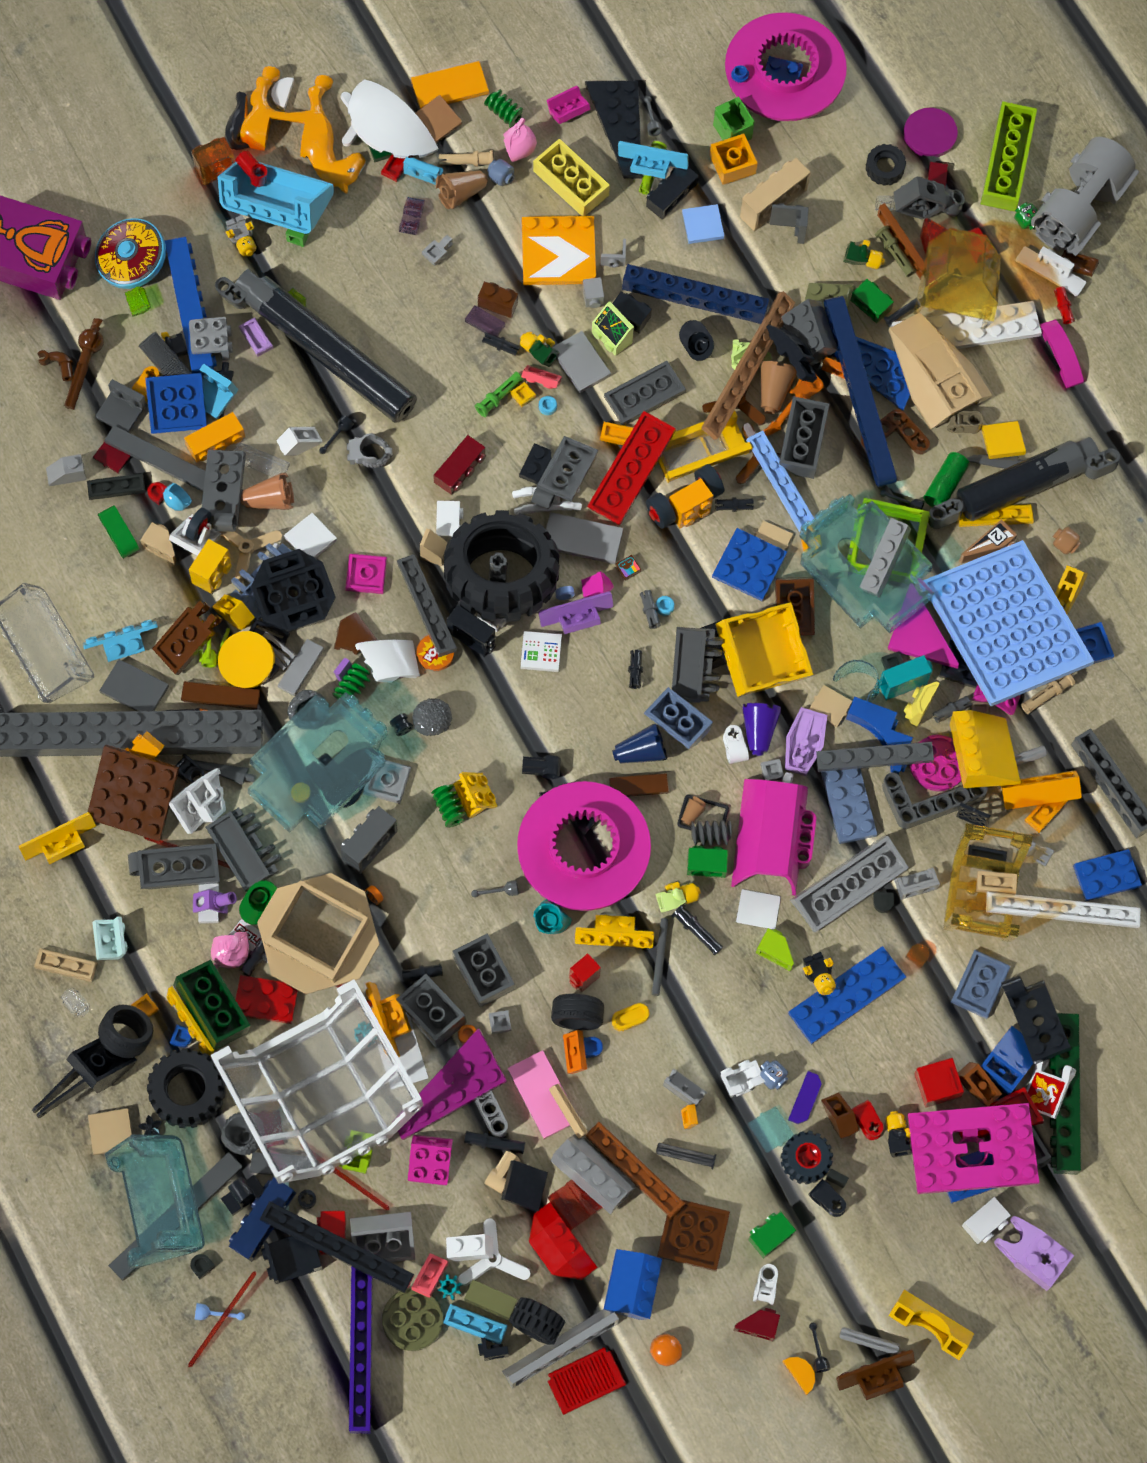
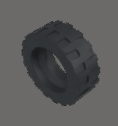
M891 144L877 145L868 154L865 170L868 177L876 182V184H882L883 186L893 185L904 174L906 157L903 155L902 150H899L896 146ZM883 157L893 160L895 167L890 172H883L877 167L878 160Z

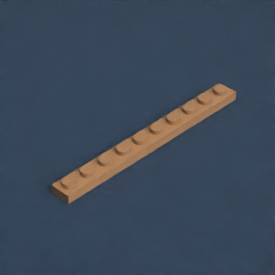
M784 291L778 293L701 427L713 440L718 439L774 342L769 337L766 326L773 325L782 328L784 323L781 316L792 310L795 302Z

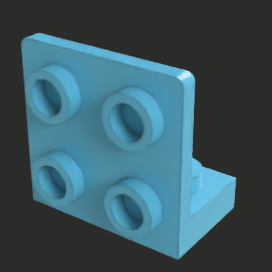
M203 364L199 370L204 374L202 381L205 410L208 414L218 419L239 389L233 382Z

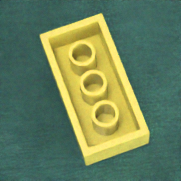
M560 139L533 161V171L581 216H586L609 196L610 185Z

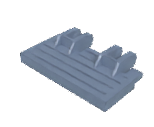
M270 543L265 546L274 557L291 551L283 543L277 549ZM263 552L257 554L262 561L269 559ZM260 566L251 575L243 569L239 572L241 577L249 583L247 587L237 578L233 577L231 582L243 594H240L236 589L230 594L231 597L242 601L254 615V619L260 620L262 617L251 590V585Z

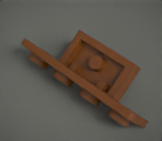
M912 1349L901 1351L892 1357L882 1358L878 1362L863 1365L851 1372H844L836 1377L837 1387L841 1391L858 1384L866 1401L904 1387V1382L898 1369L915 1363L914 1352Z

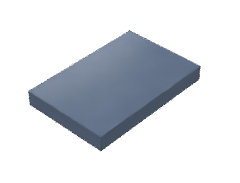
M974 950L951 1003L987 1019L1002 987L1001 982L1005 980L1011 966Z

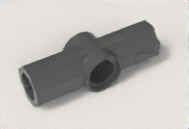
M495 553V555L490 557L488 578L490 581L506 583L508 563L503 553Z

